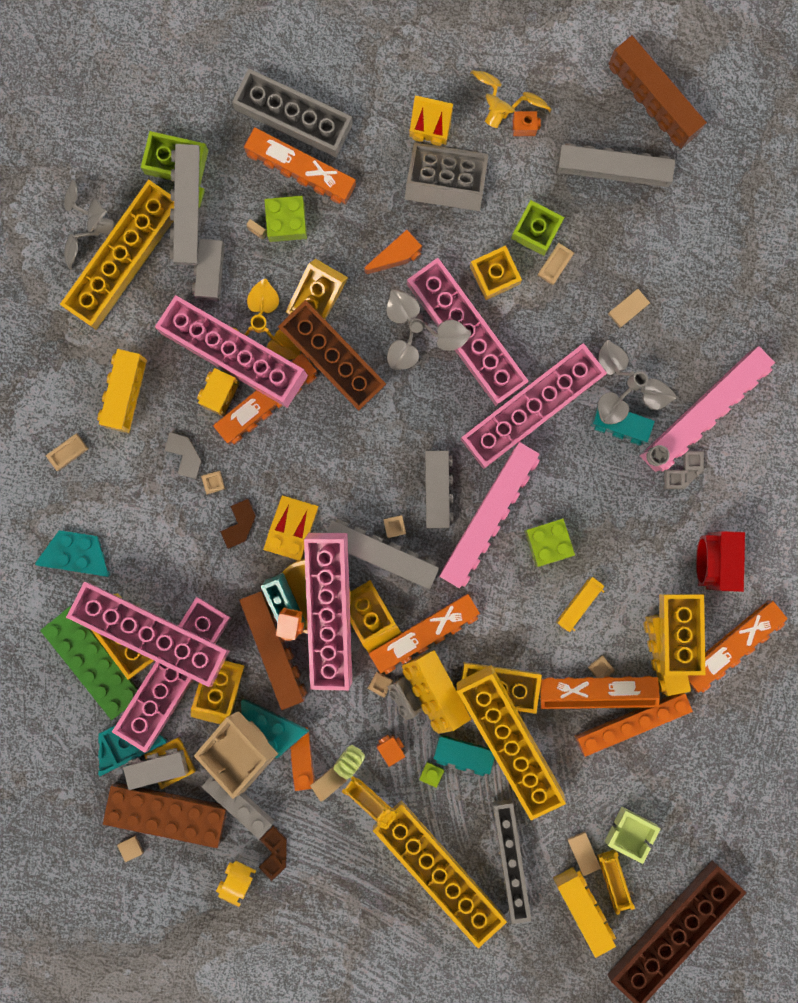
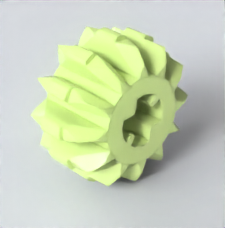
M350 745L336 761L334 771L340 777L345 779L351 778L364 761L365 754L358 747Z

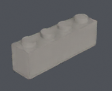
M425 451L426 529L450 528V524H453V513H449V505H453V494H449V486H453V476L449 474V467H452V455H449V451Z
M212 776L201 786L258 839L272 826L274 820L245 793L232 799Z

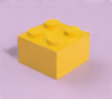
M506 245L470 263V269L485 300L520 285L522 281Z
M214 368L212 372L209 371L205 379L207 384L204 389L200 390L197 396L198 404L224 417L240 382L235 377Z

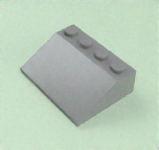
M414 142L406 183L405 200L480 211L488 154Z

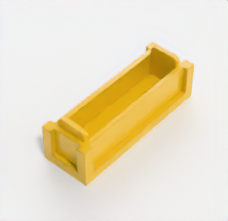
M589 577L556 620V623L568 632H571V630L575 631L573 627L600 592H605L602 590L605 586L595 578Z
M352 776L350 783L341 791L353 799L383 829L387 830L398 815L393 808L357 777Z
M613 849L598 854L597 858L616 915H618L621 911L635 909V906L631 901L618 859V852Z

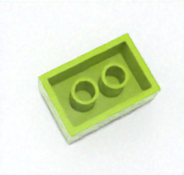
M149 131L141 163V169L144 174L171 180V169H175V162H172L171 158L172 150H175V144L199 145L200 187L209 151L206 144Z

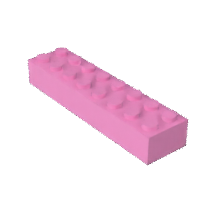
M436 258L407 279V286L437 327L445 320H456L471 331L468 341L460 348L455 349V351L495 406H498L527 385L528 379L439 258Z
M176 295L155 326L165 337L288 408L308 376L301 367Z
M583 343L462 436L460 440L481 467L485 469L603 378L607 372Z
M760 346L748 352L639 456L655 472L668 470L675 463L673 461L674 458L684 455L689 450L687 448L688 445L695 444L702 438V432L710 430L717 423L715 419L725 416L731 410L729 406L740 402L745 397L743 393L751 391L758 384L757 380L766 377L773 370L771 366L775 362ZM657 445L665 446L670 453L669 460L660 466L650 465L646 459L648 450Z
M520 442L515 446L440 572L439 577L457 588L466 586L470 579V576H468L470 570L477 568L481 561L478 559L479 555L487 551L491 544L488 540L491 536L495 537L499 531L500 526H498L500 520L506 519L510 512L508 509L510 503L513 504L518 499L520 493L517 491L528 482L530 478L528 476L529 471H533L540 461L537 459L539 453Z
M308 533L304 538L310 690L349 691L352 684L348 534Z
M88 582L83 583L66 618L208 687L213 686L229 653V650Z
M196 597L178 626L216 644L230 622L231 617ZM155 662L112 733L141 751L148 752L193 679Z

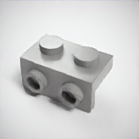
M405 676L387 686L390 697L398 705V711L405 720L412 719L423 711L421 701L414 695L412 685Z

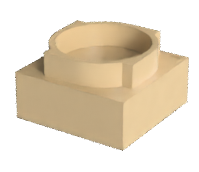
M238 711L228 716L194 757L230 797L234 799L247 790L278 753L268 743L261 730Z

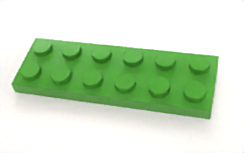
M70 606L40 631L112 721L126 710L138 688L131 679L128 680L91 629L66 618L72 607Z

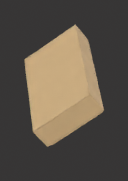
M558 243L541 268L538 276L554 285L574 255V252Z
M637 289L611 310L608 315L621 328L649 305L650 302Z
M76 433L48 453L46 457L55 470L60 471L89 450L79 434Z
M333 766L310 786L321 802L342 786L347 779L340 777L334 771Z
M585 831L567 839L583 876L601 869Z

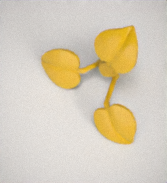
M472 70L470 72L478 80L491 85L493 88V95L486 94L490 111L485 122L491 127L498 128L502 119H506L509 113H514V108L523 100L535 106L545 108L549 113L552 110L541 97L530 92H523V96L511 106L509 103L496 97L497 89L502 84L495 76L483 71Z
M267 279L261 280L251 289L247 297L249 310L259 312V314L252 317L251 326L244 335L248 336L252 330L256 333L265 331L272 339L268 342V349L287 360L295 359L300 355V350L280 329L273 336L269 329L266 328L267 323L265 317L262 316L263 312H274L279 305V297Z

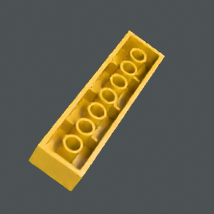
M148 179L60 303L63 308L95 330L98 329L174 220L170 219L171 208L174 209V201H171V194Z
M492 665L458 681L457 693L530 820L565 805L564 792Z
M401 800L393 807L398 815L387 830L379 827L376 823L373 825L372 831L479 949L507 923L505 915Z

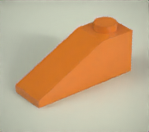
M406 230L364 267L365 273L371 274L407 264L411 260L414 262L422 254V245Z
M308 732L290 748L295 791L312 789L310 785L315 782Z

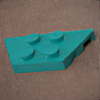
M59 530L35 562L36 566L105 577L110 576L105 563L104 553L101 550L99 537Z
M242 699L241 701L242 715L249 722L252 721L265 735L268 743L278 753L275 757L276 759L281 757L309 732L308 729L247 699Z
M115 726L98 734L99 777L128 763L129 760L145 754V752L112 733ZM159 734L149 751L167 743V740Z

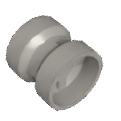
M662 445L650 448L646 454L648 463L653 466L665 464L670 457L668 449Z

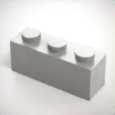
M199 239L198 265H194L196 282L192 284V294H195L194 296L198 300L220 301L225 247L223 241Z
M177 748L165 751L166 754L159 756L158 753L148 755L145 760L140 761L139 758L129 760L128 764L123 767L128 790L185 776L189 771L184 751H177Z

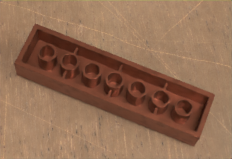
M712 860L607 974L610 981L633 1003H646L747 892Z

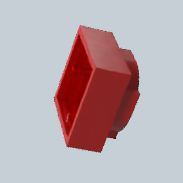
M718 531L702 535L696 550L698 586H706V590L744 592L745 532Z

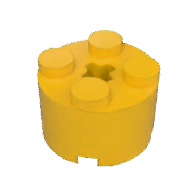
M236 860L234 863L230 862L225 871V874H228L225 882L220 881L216 890L219 893L218 897L240 907L241 903L238 900L239 898L244 899L253 880L250 875L251 873L255 874L257 870Z

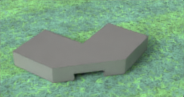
M169 432L164 451L182 455L178 474L197 479L202 460L188 437Z
M687 451L683 455V470H664V489H685L704 471V451Z

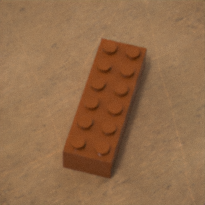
M633 35L614 49L609 61L610 70L621 78L625 88L633 92L636 101L645 106L646 112L650 117L656 119L660 129L668 133L672 143L682 149L697 137L707 122Z
M306 300L278 326L288 339L358 411L386 385L377 373Z
M263 591L240 599L239 601L281 710L304 702L306 694H308L304 683H300L299 676H301L298 666H294L292 662L294 655L291 648H287L285 640L276 636L278 623Z
M115 782L110 787L102 825L218 848L222 839L227 810L219 803L142 787L128 790L127 784Z

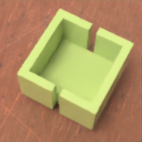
M621 807L614 821L616 827H611L605 843L609 847L643 864L651 849L644 841L646 839L653 845L660 828L655 823Z

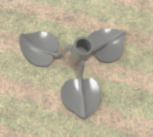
M74 179L71 180L66 191L64 206L66 211H71L73 207L88 215L87 230L89 232L69 235L65 244L64 257L70 270H72L71 266L77 255L79 237L99 236V233L109 235L114 227L113 220L102 218L107 211L101 206L98 199L92 200L88 211L76 205L77 185Z
M395 289L390 291L386 309L389 319L395 323H404L408 319L410 328L408 343L399 339L394 341L388 349L387 361L391 369H408L417 363L419 352L411 343L413 334L421 332L424 328L433 336L438 337V347L447 351L460 348L471 336V331L456 320L443 321L438 326V333H436L427 322H424L423 316L419 313V304L415 298L403 291Z
M610 340L605 341L598 355V362L607 372V375H612L616 372L617 375L630 376L627 380L629 388L620 397L612 392L605 393L600 397L598 412L603 423L616 424L626 418L629 412V405L622 401V399L632 390L636 391L641 388V392L644 393L642 397L643 402L652 410H660L677 398L675 393L666 384L657 379H648L647 375L642 371L636 373L633 371L621 372L627 368L629 362L625 351Z

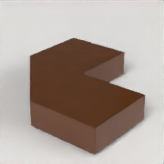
M249 499L230 506L238 524L220 531L227 549L246 542L256 518Z
M275 825L259 839L272 853L259 865V868L271 881L286 868L287 838Z

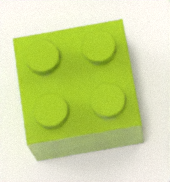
M303 196L264 199L269 242L307 239Z
M530 200L511 239L545 256L565 217Z
M564 519L524 530L536 567L575 556Z

